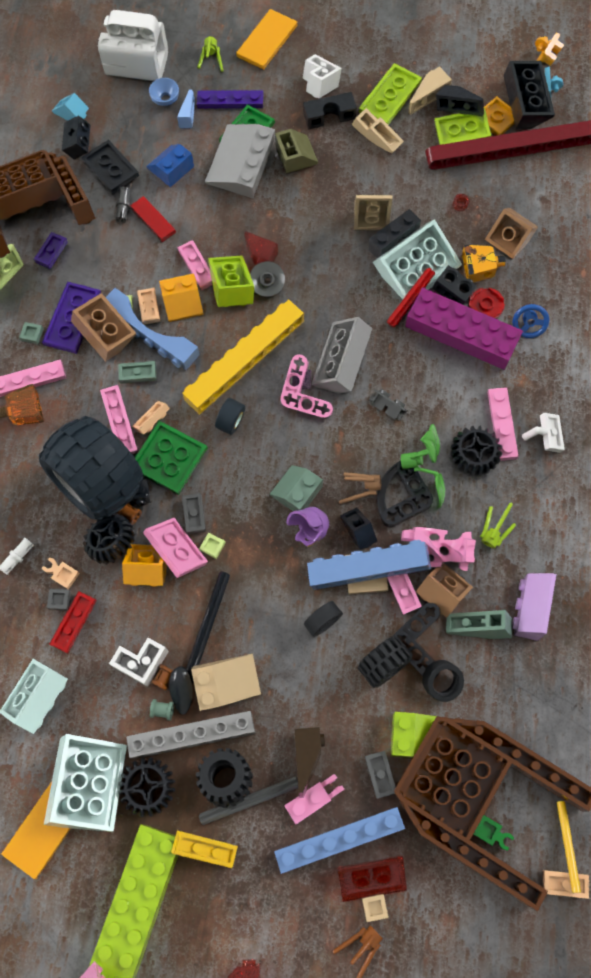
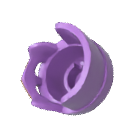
M317 507L296 510L287 517V525H299L300 531L296 534L295 540L302 542L307 547L323 539L329 528L327 515Z

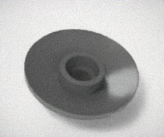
M261 262L250 273L254 284V292L260 296H274L284 286V272L274 262ZM269 278L271 282L266 284L264 280Z

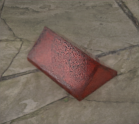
M402 855L337 866L343 902L379 894L385 895L407 891Z

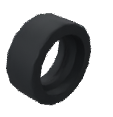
M330 601L312 613L304 622V626L313 637H316L336 623L343 613L334 601Z
M437 660L432 662L424 671L422 683L426 692L440 702H448L460 695L464 687V676L461 670L447 660ZM448 669L453 673V682L447 690L438 692L433 688L434 678L440 671Z

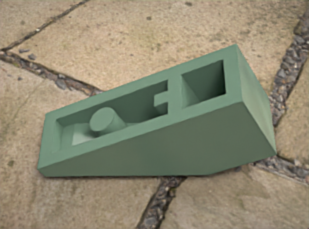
M506 610L451 613L447 617L446 633L487 639L512 638V618Z

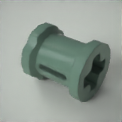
M153 699L150 707V718L157 716L171 721L174 702L162 703Z

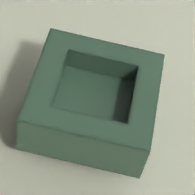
M24 322L19 336L20 340L38 344L43 332L42 325Z

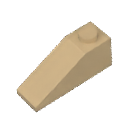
M441 67L431 70L426 74L410 101V115L435 101L436 94L444 85H451L452 79Z

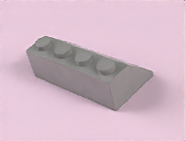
M359 317L332 323L311 384L312 386L338 394L352 391L372 328Z

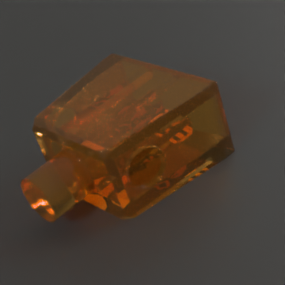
M29 384L5 395L6 406L0 407V419L9 416L14 425L44 422L39 394L34 384Z

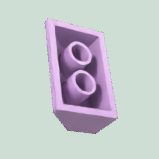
M527 574L524 579L520 580L519 590L521 591V597L517 598L515 605L518 614L512 622L515 636L538 641L547 634L556 574Z

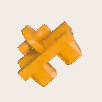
M556 32L549 41L546 36L537 38L535 42L536 50L538 52L542 51L537 61H544L549 66L555 61L556 55L564 46L558 41L560 34Z

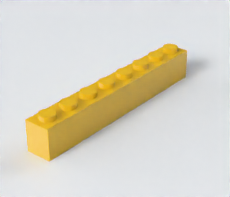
M290 300L281 303L273 314L267 315L264 321L259 326H255L247 337L241 338L233 349H229L224 354L222 359L215 361L206 373L200 374L197 381L184 389L182 394L185 402L200 415L304 322V312Z

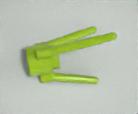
M207 37L202 47L197 68H201L205 53L206 58L216 53L220 71L223 72L220 47L217 46V40L214 37Z
M512 503L508 504L495 529L490 528V530H488L493 507H489L484 529L480 535L482 538L481 542L484 545L493 549L496 546L499 547L502 541L515 528L516 524L513 523L500 537L499 529L513 505Z

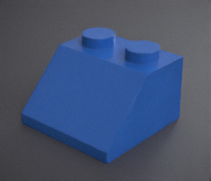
M181 144L169 146L149 163L147 169L171 187L194 167L192 153Z

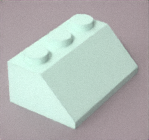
M32 659L1 708L0 713L14 724L34 734L41 727L47 712L54 706V701L59 693L64 690L68 679Z

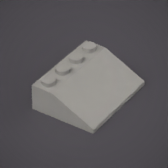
M227 124L205 184L253 198L275 142V129L259 124Z

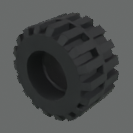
M392 636L366 655L359 663L357 669L372 688H376L405 667L413 655L398 636Z
M218 748L217 753H214L212 750L209 752L210 756L208 758L206 756L202 758L204 763H199L197 767L200 772H196L197 786L205 798L215 806L219 807L221 805L223 808H228L230 804L234 807L236 806V801L243 802V796H248L250 793L248 788H252L253 785L251 781L253 779V774L250 771L251 768L244 757L236 750L233 752L231 748H226L223 751L222 748ZM225 768L235 769V778L229 786L224 788L214 786V780L219 771Z

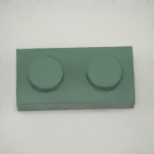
M155 361L118 364L120 383L157 381Z

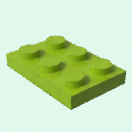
M485 108L483 116L458 113L435 118L439 145L491 137Z

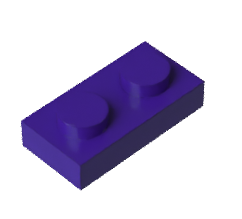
M51 232L34 258L35 263L51 269L68 243L67 238Z

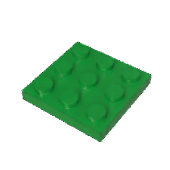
M159 421L135 459L140 465L144 477L179 495L208 447Z

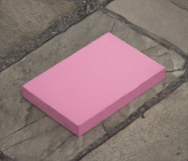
M175 518L146 528L143 532L177 578L205 566L208 562Z

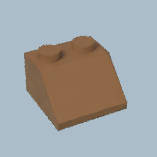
M505 208L485 240L514 259L530 241L538 226L513 209Z
M442 562L441 567H436L416 590V593L424 601L438 605L441 611L440 614L447 618L471 591L473 586Z

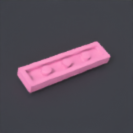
M57 360L0 376V397L66 379L62 361Z
M115 385L100 390L112 432L132 454L138 453L119 386Z
M507 388L488 389L493 431L495 432L494 437L499 438L500 441L497 444L502 445V449L499 450L502 452V456L499 457L500 461L517 459L518 451Z

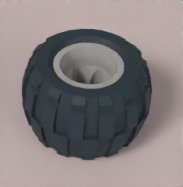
M83 416L80 419H74L64 424L50 436L43 446V451L39 453L40 465L51 481L72 504L94 520H101L104 516L109 517L120 511L133 499L139 490V485L143 482L142 469L132 453L111 430L92 417Z

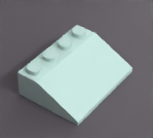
M435 219L424 224L373 261L382 278L402 299L405 298L427 268H431L435 272V275L425 287V289L429 290L448 265L455 269L462 265Z
M69 734L61 737L44 825L113 832L119 799L118 791L120 790L118 783L122 780L121 774L123 773L127 745Z

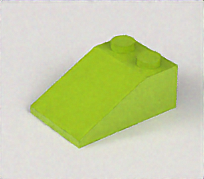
M243 256L208 258L214 296L218 307L253 304L254 284Z
M394 712L392 719L391 757L413 758L437 716Z

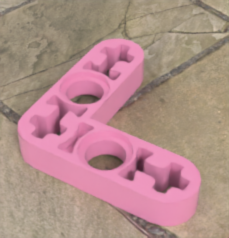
M295 355L289 366L281 394V403L288 408L323 418L330 417L333 413L331 403L300 394L309 362L305 356ZM300 358L305 363L304 366L299 368V372H302V375L292 373L293 369L297 370L298 365L295 364V361H299ZM292 376H297L300 380L299 384L295 387L290 385V378ZM292 394V398L297 400L298 396H301L298 408L295 407L297 403L290 402L287 404L285 396ZM305 399L312 401V407L308 410L302 407V402ZM316 401H319L317 405L321 407L327 404V408L330 411L323 415L321 410L316 409V413H314Z

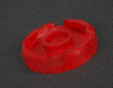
M493 288L477 289L470 296L468 304L469 308L495 319L501 316L505 306L503 296Z

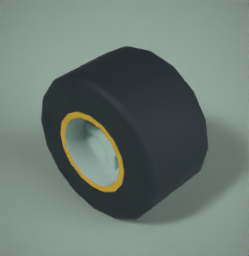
M226 399L217 415L215 428L230 435L234 434L243 418L246 406L234 399Z

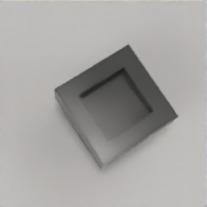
M49 589L47 609L68 611L71 591L68 589Z

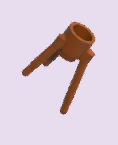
M369 926L367 929L363 927L357 934L333 950V954H336L362 937L360 942L363 946L355 954L350 964L354 965L367 949L370 953L356 978H362L375 952L381 946L379 943L383 938L372 926Z

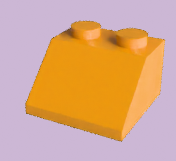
M194 273L159 281L169 322L204 315Z
M131 544L132 548L127 550L122 563L123 584H130L132 586H163L166 578L167 564L152 545Z

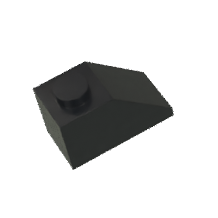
M357 507L340 515L349 535L360 550L369 548L372 544L378 542L371 522Z

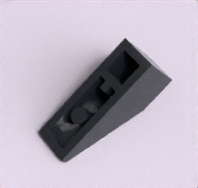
M444 85L436 94L438 111L476 116L484 115L483 98L460 86Z

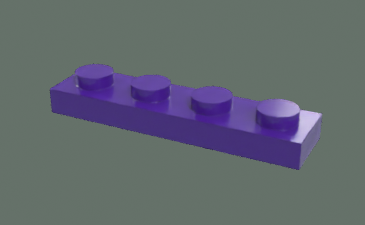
M206 90L197 92L198 109L245 108L247 104L253 108H263V90Z

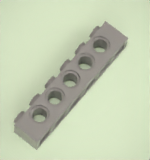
M247 711L126 736L129 758L138 759L256 733L252 713Z

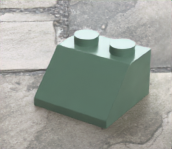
M292 465L272 490L270 496L292 511L302 510L309 506L322 489L323 479L306 468Z

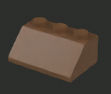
M102 293L72 311L71 322L105 362L120 353L136 335V332Z

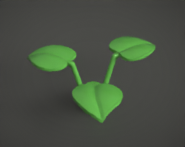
M431 424L429 431L421 438L427 449L420 452L401 454V465L403 469L414 468V471H421L435 476L439 498L438 508H441L446 493L442 474L419 467L423 465L422 456L429 454L432 463H435L440 452L439 436L435 425Z

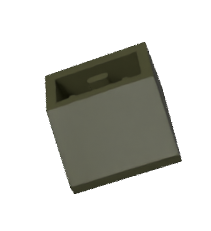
M293 129L275 133L276 149L286 173L318 164L307 135Z

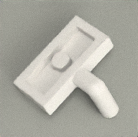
M541 414V427L537 426L522 434L524 440H528L538 434L543 435L545 451L560 453L565 450L559 415Z

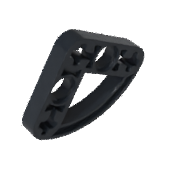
M401 460L385 473L381 480V490H378L377 494L378 513L382 523L387 527H395L428 510L433 503V496L418 471H414V468H409L408 473L410 477L405 479L408 474L405 470L401 471ZM398 475L411 497L387 509L385 504L386 489L391 480ZM412 480H416L419 482L420 487L413 489L409 483ZM421 497H423L424 499L428 498L427 504L422 502L418 504L417 509L416 504L421 501ZM410 505L413 511L410 514H406L403 512L402 507ZM396 509H398L399 515L394 517L393 522L391 520H386L388 514H390V516H394L395 514H397Z

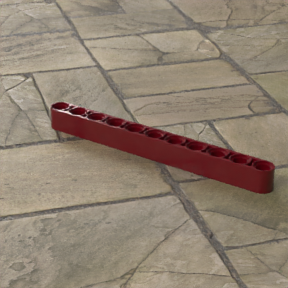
M591 120L431 146L426 149L425 155L429 168L436 170L591 144Z

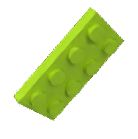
M394 63L359 107V113L367 108L377 119L381 117L389 125L420 85L422 77Z

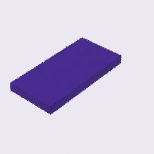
M67 281L42 344L77 354L84 336L71 322L72 311L101 294V291Z

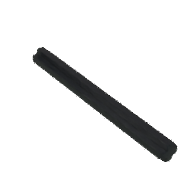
M223 571L219 572L186 666V670L192 679V684L194 680L191 669L193 666L200 664L230 575Z

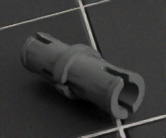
M125 187L120 188L119 200L116 202L117 213L115 220L119 223L120 218L122 219L121 223L126 222L127 210L130 208L129 198L131 189L126 187V193L124 191Z

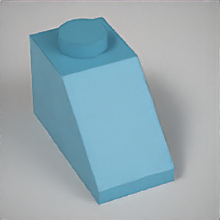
M73 93L61 99L52 112L68 121L78 115L85 119L89 108Z

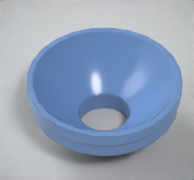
M159 78L150 85L149 94L155 104L168 106L178 99L179 87L170 78ZM164 95L170 96L168 100L161 99Z

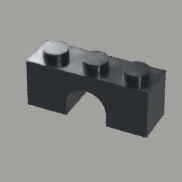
M352 92L303 102V115L308 130L323 127L324 116L327 114L337 115L340 123L354 120L357 115V106Z
M408 209L369 238L368 250L376 258H379L393 248L401 238L405 239L418 230L421 219Z

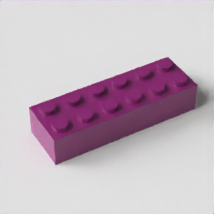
M423 287L407 315L405 327L503 370L506 369L523 333L521 329Z

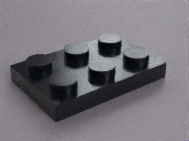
M109 139L81 157L83 163L111 194L139 176L136 168Z

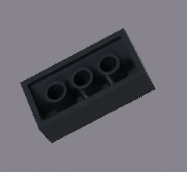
M509 61L503 77L516 129H533L555 116L542 61Z

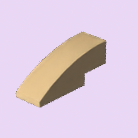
M367 108L352 123L368 140L390 153H393L404 142L381 117L377 119Z

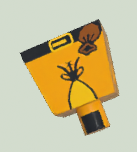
M464 245L462 260L465 276L473 282L493 278L497 267L505 266V256H495L492 246Z

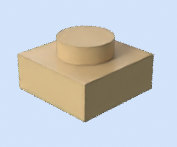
M384 894L362 898L366 922L388 918Z

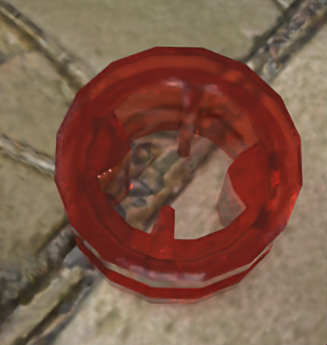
M457 194L453 201V208L457 211L466 210L469 204V197L465 194Z

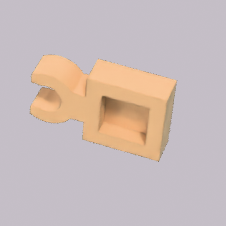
M49 558L48 560L53 564L52 567L47 569L43 566L42 569L47 574H53L51 579L69 590L80 573L64 562L58 566V563L53 558Z

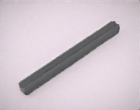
M292 777L244 796V801L241 803L239 800L236 801V806L234 807L229 804L228 808L219 806L200 813V822L202 825L208 824L297 789L298 779L297 777Z

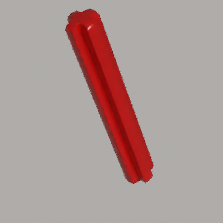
M427 268L392 313L387 320L388 325L391 327L397 326L415 302L422 287L425 288L435 275L431 268Z

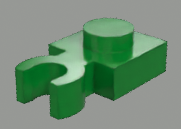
M483 815L473 834L491 846L497 841L499 847L503 850H509V847L503 843L504 838L507 837L510 840H514L513 835L510 833H501L502 826Z

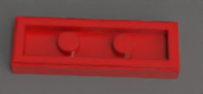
M144 196L130 205L133 212L161 242H164L176 233L173 226Z
M78 591L49 645L68 654L97 600Z

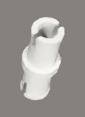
M24 537L22 542L9 552L10 555L0 565V570L8 575L18 562L21 563L23 561V557L34 545Z

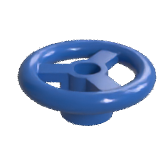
M525 305L514 314L512 325L523 330L521 337L535 338L547 330L550 321L549 314L539 305ZM534 310L539 311L544 319H538L537 313ZM524 312L522 316L524 325L519 328L518 319ZM535 325L542 326L536 332H526L529 329V327H533Z

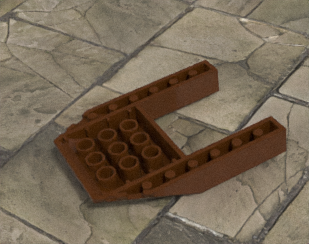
M40 150L0 166V220L9 219L12 215L24 213L33 207H40L45 202L55 201L63 195L78 225L88 224L96 219L89 200L65 156L56 157L55 153ZM0 226V258H3L10 253Z
M437 716L397 784L394 793L421 836L529 908L538 911L548 891L473 843L470 839L509 767H512L582 812H589L591 809V787L485 721Z

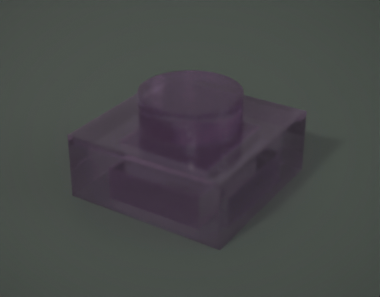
M293 369V373H298L302 375V372H299V369ZM311 370L306 372L302 389H311ZM293 376L292 386L295 387L300 382L297 376Z

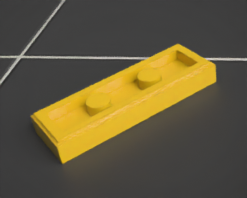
M177 830L171 853L232 868L238 846Z

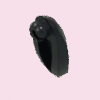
M179 666L171 673L169 691L177 711L182 715L186 714L191 706L193 684L187 670L183 666Z

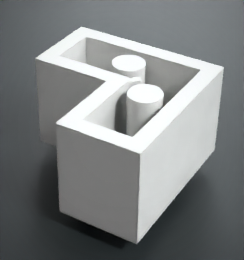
M316 54L306 59L303 79L307 81L306 92L316 98H321L339 86L342 68Z
M147 638L138 655L119 646L109 664L148 687L158 671L159 665L162 664L169 651L166 647Z

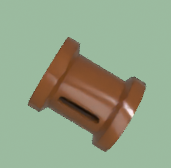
M128 503L116 514L127 518L133 525L140 518L142 511Z
M160 664V669L155 679L151 680L150 683L166 691V686L173 670Z

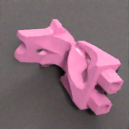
M424 527L402 530L401 541H425L429 555L434 556V560L430 561L431 567H441L442 562L451 561L458 563L459 569L468 571L469 563H474L475 560L474 549L476 540L472 539L471 532L462 533L456 540H444L447 530ZM436 534L439 536V539L432 541L429 536ZM440 547H446L449 551L448 555L441 554Z

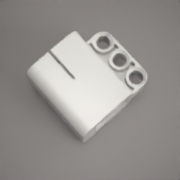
M120 10L111 11L110 15L106 16L103 24L107 29V33L101 32L98 41V51L105 75L148 81L162 78L168 56L164 24L158 22L157 18L150 14Z

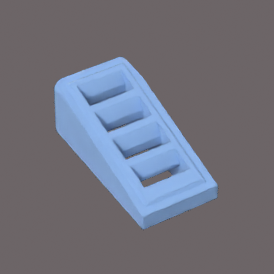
M193 90L188 91L177 116L179 128L193 127L195 109Z

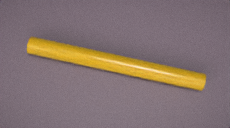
M565 801L557 802L572 894L581 893L566 803Z

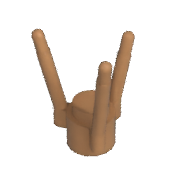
M345 472L343 474L346 476L345 480L364 481L365 489H369V491L340 500L339 504L369 495H377V490H381V475Z

